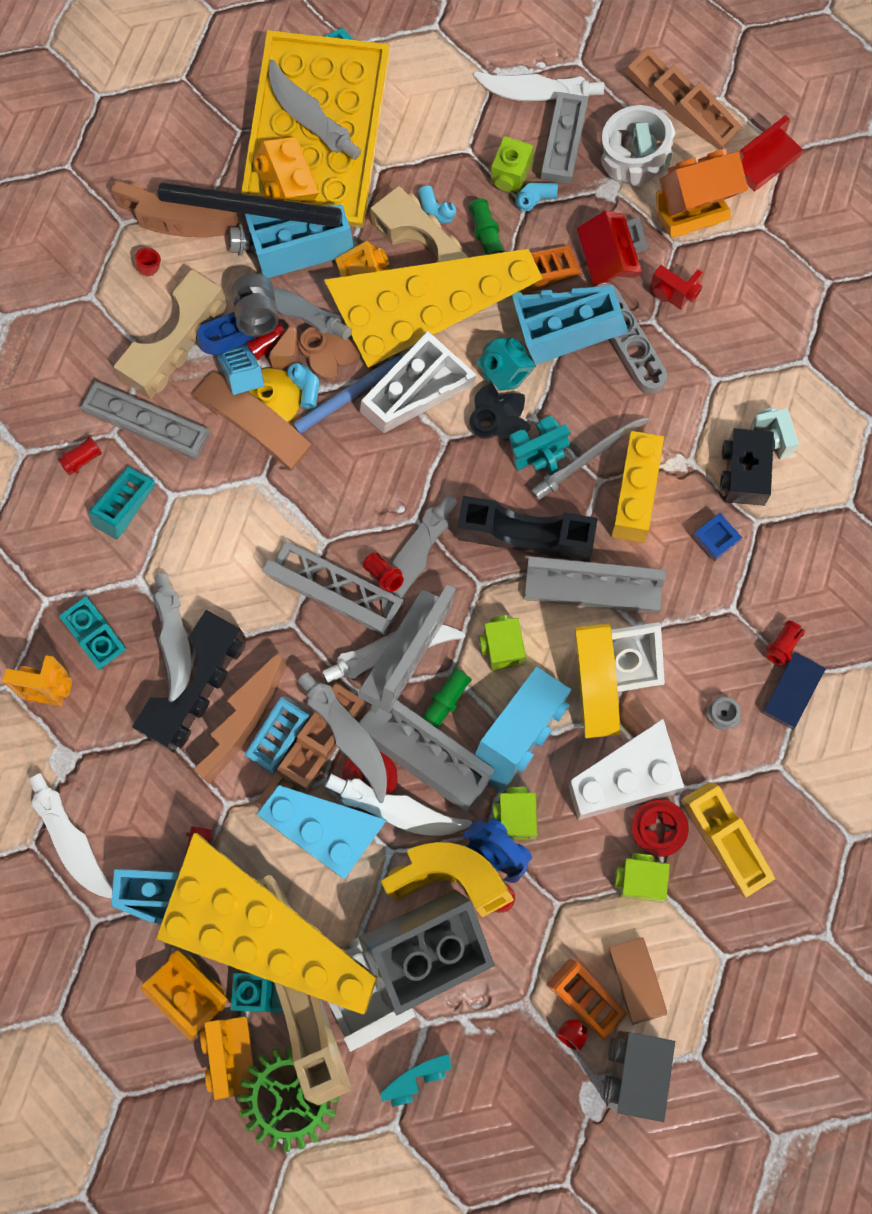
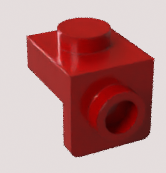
M660 264L653 273L650 290L661 301H668L681 310L688 300L694 302L703 288L700 284L703 272L697 269L691 278L685 281Z

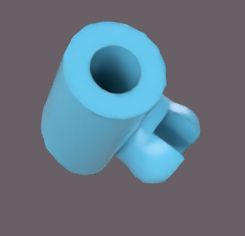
M528 183L516 196L515 204L517 208L521 211H529L541 199H557L558 183Z
M423 186L418 190L422 209L427 215H434L441 224H448L453 221L456 215V208L451 202L449 204L447 202L437 203L431 186Z
M293 363L289 366L287 375L302 391L300 407L307 410L316 409L319 379L307 366Z

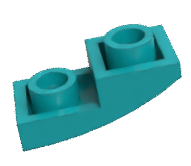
M87 596L59 615V618L79 642L78 644L98 670L127 650Z
M233 973L230 1011L284 1013L274 982L253 974Z
M450 1054L427 1060L399 1076L380 1094L382 1102L391 1100L392 1107L414 1102L412 1095L420 1092L417 1077L424 1076L425 1083L447 1078L445 1071L452 1069Z

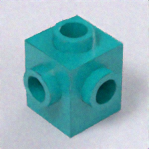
M495 338L485 345L483 348L484 353L476 362L483 370L484 377L494 384L499 391L517 389L536 367L535 363L525 353L524 345L514 338Z

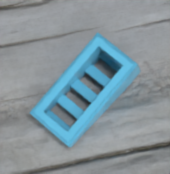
M247 344L216 355L233 395L264 387L261 368Z
M287 696L280 697L244 755L270 773H275L313 713ZM287 710L298 717V721L295 723L284 716V711ZM277 721L291 730L289 735L274 726ZM270 733L284 743L279 747L267 739V735ZM260 745L275 753L274 759L259 751Z

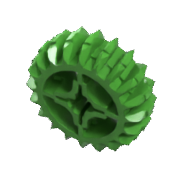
M291 1046L286 1047V1058H281L279 1049L273 1048L272 1056L274 1061L269 1063L267 1057L261 1054L258 1060L263 1068L260 1071L252 1065L247 1068L248 1072L254 1075L255 1078L253 1082L247 1079H242L240 1082L241 1086L250 1088L249 1095L240 1094L237 1096V1100L240 1102L249 1101V1108L240 1110L239 1116L247 1117L252 1115L253 1120L245 1125V1129L249 1132L257 1126L260 1127L261 1130L255 1137L258 1143L263 1141L267 1134L270 1135L269 1149L274 1150L278 1139H283V1151L289 1152L291 1149V1139H295L298 1149L302 1150L305 1148L303 1136L307 1134L310 1140L316 1143L319 1138L313 1129L318 1126L321 1130L327 1132L330 1127L322 1121L324 1114L329 1117H335L336 1111L326 1108L327 1102L317 1105L316 1110L313 1111L304 1102L298 1076H295L288 1084H281L270 1077L268 1074L278 1067L285 1065L294 1066ZM260 1085H263L274 1098V1105L265 1121L259 1112L257 1101ZM273 1086H276L279 1090L285 1088L288 1092L289 1087L295 1088L297 1086L293 1097L297 1100V1104L303 1108V1111L296 1106L291 1108L290 1105H287V1109L281 1108L280 1105L283 1099ZM336 1097L330 1100L329 1102H338L339 1097ZM290 1112H295L308 1121L300 1128L291 1131L274 1129L278 1121H281Z

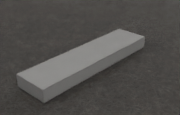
M97 381L93 383L80 407L83 413L195 461L198 460L211 435L208 428Z

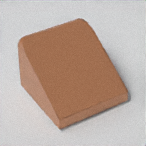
M289 326L269 355L274 369L288 370L290 365L298 363L299 337L295 326Z

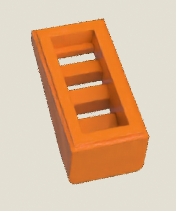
M570 246L531 253L536 266L542 265L545 273H541L543 280L520 292L522 295L581 275V270ZM565 257L569 268L563 269L559 258ZM553 261L557 270L552 271L548 262Z
M569 959L546 985L602 1040L610 1034L627 1014L626 1010L575 960ZM575 975H577L578 978H577V979L575 980V982L565 991L563 988L570 982V980H571ZM587 985L589 989L576 1002L573 998ZM598 995L601 999L587 1013L584 1009ZM608 1005L612 1010L598 1024L595 1019Z

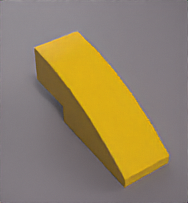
M608 623L575 627L577 677L580 692L581 721L585 738L620 735L618 690L611 625Z
M708 782L680 800L705 842L745 898L776 879L743 820L735 815L719 785Z

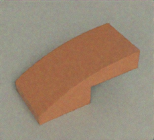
M644 938L609 947V954L621 986V993L632 1025L666 1016L667 1009Z

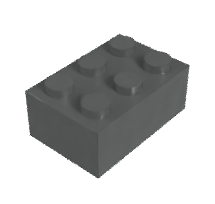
M456 889L358 937L370 969L378 977L376 984L382 1000L396 1016L495 966L471 900Z
M618 1031L617 1038L611 1037L608 1060L613 1061L611 1076L605 1075L602 1089V1098L608 1101L607 1107L619 1114L664 1122L675 1041L625 1031Z

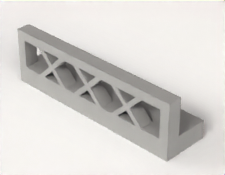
M288 541L285 542L275 562L268 559L262 570L270 579L382 636L387 635L404 603L403 599ZM290 552L302 557L305 569L293 572L283 567ZM308 561H310V562H312V563H314V564H316V565H315V566H312V567H309ZM326 569L331 572L334 584L323 587L313 581L311 573ZM336 575H338V576H340V577H342V578H344V579H346V580H343V581L338 582V579H337V576H336ZM353 583L360 586L363 599L354 602L342 596L341 587ZM366 590L374 593L375 595L368 597ZM384 598L393 603L387 617L384 618L372 612L370 602Z
M529 556L524 600L659 614L662 587L666 580V570Z
M446 585L439 597L426 590H421L359 690L358 698L390 713L451 611L456 588Z
M398 700L391 709L392 714L372 705L359 724L371 736L379 751L467 813L486 789L495 769ZM470 768L479 773L482 777L474 773Z

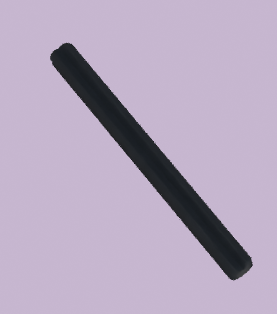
M167 182L160 183L157 191L159 200L169 203L330 227H339L342 221V210L338 207Z

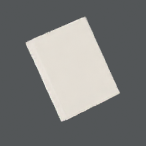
M660 622L611 630L618 692L664 685Z

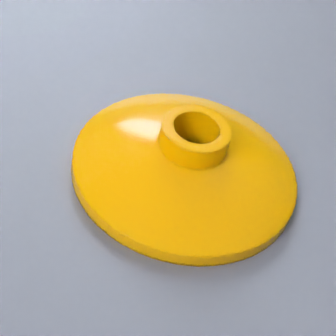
M274 368L261 369L264 387L247 392L289 423L296 416L300 408V389L288 377L286 372ZM265 391L273 392L268 398L262 396V393Z

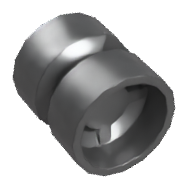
M247 274L237 279L232 286L237 328L243 334L252 337L271 333L278 325L274 287L271 280L260 274Z

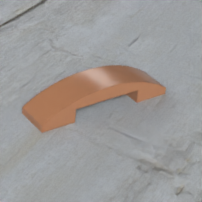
M213 371L192 394L195 400L214 414L222 415L265 447L269 455L291 471L312 448V444L295 428L252 394L243 392L233 395L226 378Z

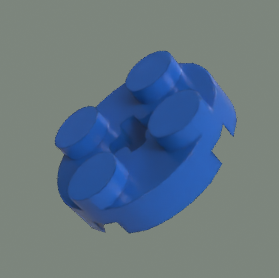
M490 818L487 823L480 820L474 821L463 833V839L469 838L470 840L466 847L482 855L491 863L496 871L499 870L507 874L503 880L511 883L518 882L528 870V863L532 859L529 850L520 844H516L506 834L507 829L500 821L494 818Z

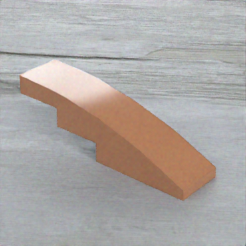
M649 47L624 71L670 115L719 149L742 128L738 121L701 82L694 86L674 64L668 68Z
M278 653L227 700L235 712L210 734L219 745L194 768L208 784L236 756L256 729L271 703L287 666Z
M335 683L332 691L336 695V699L356 718L365 701ZM314 712L298 734L297 742L277 768L276 776L258 799L257 806L261 807L278 785L307 794L337 749L336 741L329 724L327 725L317 712Z

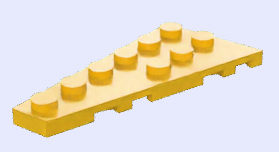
M529 249L331 278L324 281L346 325L351 328V335L367 367L371 368L414 346L427 331L435 335L543 280Z
M198 833L193 834L156 939L364 1015L378 977L345 950L339 948L325 937L315 926L310 925L300 917L296 911L256 879L250 877L236 866L231 859L211 846Z

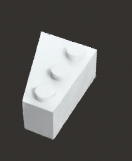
M427 331L361 400L360 413L384 434L471 388L477 375Z
M663 719L570 781L568 788L578 820L681 792L684 784Z

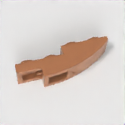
M116 180L111 189L118 207L134 212L140 227L154 232L181 237H215L228 235L229 227H238L239 225L236 212L163 202L159 200V195L144 190L136 183L130 182L127 184Z

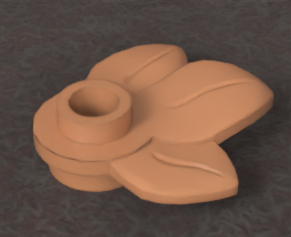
M341 320V323L346 325L345 321ZM314 327L306 329L298 340L299 350L305 357L309 358L311 369L320 377L328 380L337 378L338 366L351 365L361 357L359 349L349 339L344 340L337 335H330L327 332L320 333ZM312 342L320 343V346L316 348L309 347Z

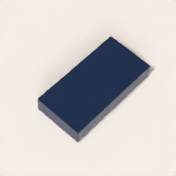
M794 652L762 714L793 730L797 726L826 668Z

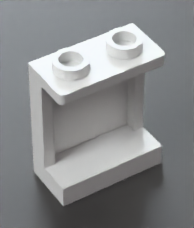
M359 938L349 942L350 950L346 952L371 971ZM375 984L364 1015L328 1002L345 1036L344 1040L350 1052L417 1017L414 1008L396 1016L383 1002L377 984Z

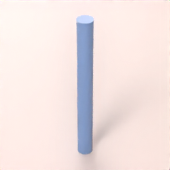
M398 353L293 423L294 428L302 434L377 384L403 356Z

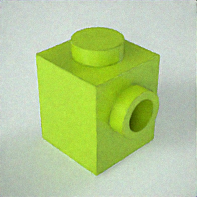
M504 136L491 166V184L503 191L519 193L523 188L533 163L534 145Z
M502 615L491 618L490 623H484V634L479 635L482 655H489L491 671L525 665L526 654L519 618L510 619V616Z
M526 787L507 788V793H500V803H493V818L505 826L507 829L506 834L512 840H536L537 838L536 793H528V788Z
M632 854V859L626 858L623 861L622 867H616L614 888L620 889L619 898L658 903L665 902L667 900L670 864L653 862L654 856Z

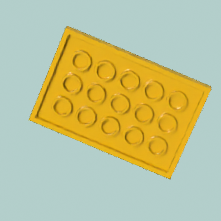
M267 30L242 194L266 197L261 177L254 168V156L262 142L297 137L319 191L315 200L302 202L317 205H343L349 226L364 228L390 57V44ZM270 60H275L280 70L289 80L318 100L326 117H329L333 122L348 130L351 142L361 149V154L357 159L353 160L344 152H332L321 138L301 125L285 111L276 98L271 86L269 76Z

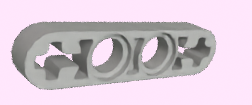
M609 283L597 285L596 287H614L624 319L629 324L628 333L609 340L641 392L649 395L659 393L663 390L667 380L666 368L619 290ZM632 345H638L644 349L645 355L641 358H633L627 353V349ZM648 363L647 370L651 376L658 375L656 383L652 380H645L647 375L644 367L645 364Z

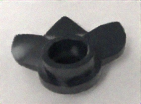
M489 383L482 387L475 395L474 403L476 410L471 414L469 421L470 429L475 436L482 439L497 436L504 440H509V436L519 430H525L528 433L531 426L524 419L520 418L525 405L524 394L510 393L499 396L496 388ZM484 420L490 421L492 425L488 428H484L480 425V423Z

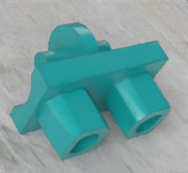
M548 416L536 424V429L540 434L539 437L530 440L525 430H519L509 436L513 452V465L517 471L530 465L533 466L535 471L544 467L550 474L558 471L556 461L565 457L563 449L570 446L568 440L570 430L566 424L560 426L552 416Z

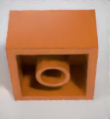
M726 148L707 154V156L698 159V163H696L695 158L676 163L675 166L667 168L669 174L659 179L669 217L726 200L748 191L739 151L728 154Z

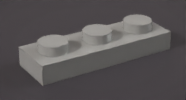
M558 92L541 179L572 184L588 106V96Z

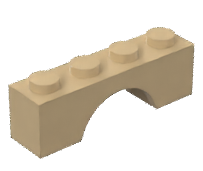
M400 186L370 208L372 225L392 245L403 242L421 244L435 255L437 262L469 258L462 251L458 240L452 235L448 236L441 229V225L436 217L432 214L427 215L421 209L418 199L412 193L407 194Z
M193 269L189 271L172 293L180 309V316L175 329L167 337L154 343L143 344L133 342L113 366L121 381L150 400L156 393L164 390L170 375L176 368H180L185 363L189 351L197 344L199 327L204 323L221 317L226 309L227 300L223 289Z

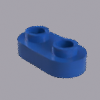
M235 311L204 323L197 332L198 347L203 352L212 355L224 353L255 338L239 331L236 326Z

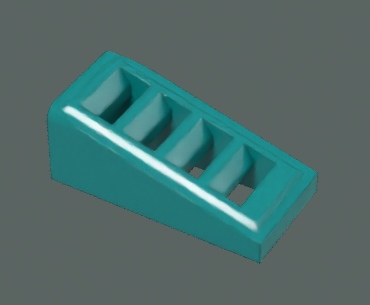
M128 466L89 510L88 514L92 526L117 540L126 530L156 485L155 481ZM128 482L140 487L139 490L136 491L127 486ZM123 493L131 499L127 500L120 496V494ZM113 504L121 507V511L112 507Z

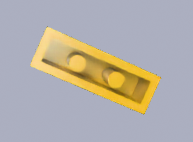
M631 431L626 449L612 538L645 543L650 526L664 436Z

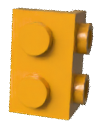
M297 137L262 142L254 156V168L260 175L265 187V196L297 202L315 200L319 191Z
M662 189L656 192L657 219L671 238L683 236L689 232L712 227L718 223L731 220L730 208L724 200L669 217Z
M176 949L171 954L169 961L141 986L140 990L192 1041L205 1029V1022L213 1021L223 1011L227 998L223 988L216 981L208 980L199 971V965L190 955H183Z
M238 1017L205 1022V1031L200 1032V1042L203 1054L209 1055L210 1069L205 1070V1082L208 1093L213 1092L214 1100L249 1093L250 1088L240 1085L242 1079L253 1082L255 1078L247 1070L250 1065L254 1066L248 1018Z

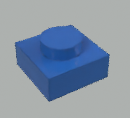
M718 513L693 534V538L714 561L742 539V536L721 513Z

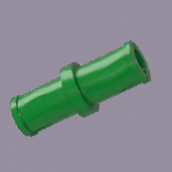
M484 198L472 201L468 207L476 226L474 233L476 238L481 241L485 255L505 252L498 235L500 231L499 225L492 218L488 201Z
M457 668L452 670L453 672L439 692L434 691L431 696L433 700L422 715L424 720L437 729L449 712L453 713L457 708L455 703L472 681L468 675Z

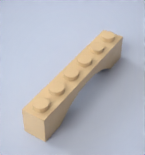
M271 875L257 880L289 906L283 886ZM274 982L289 1031L293 1063L305 1099L316 1105H321L352 1091L353 1089L322 999Z

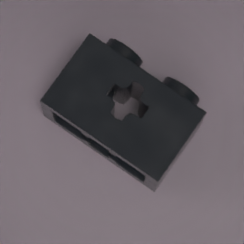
M734 428L729 440L724 439L722 459L727 460V470H722L720 490L725 491V502L765 506L771 496L774 432Z

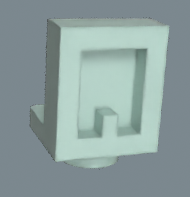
M648 122L635 123L632 147L636 158L648 156L657 150L656 138L654 134L650 135ZM671 149L664 164L660 166L658 173L668 170L667 168H669L672 157Z
M767 408L758 412L754 417L750 429L774 432L773 450H777L779 459L792 457L799 442L788 408L781 410Z

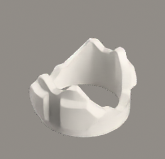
M646 105L629 106L612 115L606 122L602 132L604 152L601 156V162L608 175L616 182L624 181L635 187H642L645 183L650 182L658 173L660 166L664 164L672 147L675 135L672 122L660 110ZM648 122L650 133L654 134L657 140L663 141L662 145L654 153L642 158L623 157L610 146V139L613 133L619 130H628L633 133L635 123Z

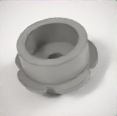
M239 224L238 227H229L228 247L229 252L238 253L241 256L243 250H249L250 235L249 231L243 230V225Z
M720 696L712 701V705L708 706L707 718L713 722L715 728L727 730L728 727L734 728L739 724L741 708L734 699ZM725 710L727 716H722L721 711Z

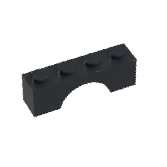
M463 496L457 525V538L459 541L590 562L598 518L565 512L552 517L528 516L508 510L497 501Z
M205 610L188 637L198 658L197 672L193 681L173 702H170L168 698L150 697L132 728L172 753L176 751L177 747L182 748L191 735L189 728L196 717L201 718L206 712L210 703L208 700L214 688L218 689L224 683L228 674L226 670L232 659L236 660L242 654L246 642H244L246 637L242 630Z

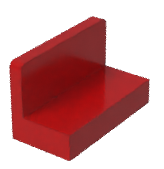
M786 115L739 151L747 185L754 192L797 160L802 154L803 149L786 133L790 123V119Z
M604 211L577 228L594 286L607 283L617 276L634 278L642 273L624 214Z

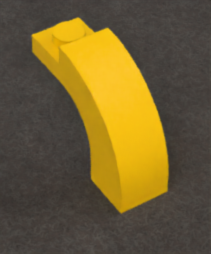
M434 842L407 850L406 852L412 864L408 866L400 865L392 869L388 873V877L381 880L386 893L395 902L432 882L451 881L466 889L475 909L482 918L514 901L503 879L489 861L476 851L454 843Z

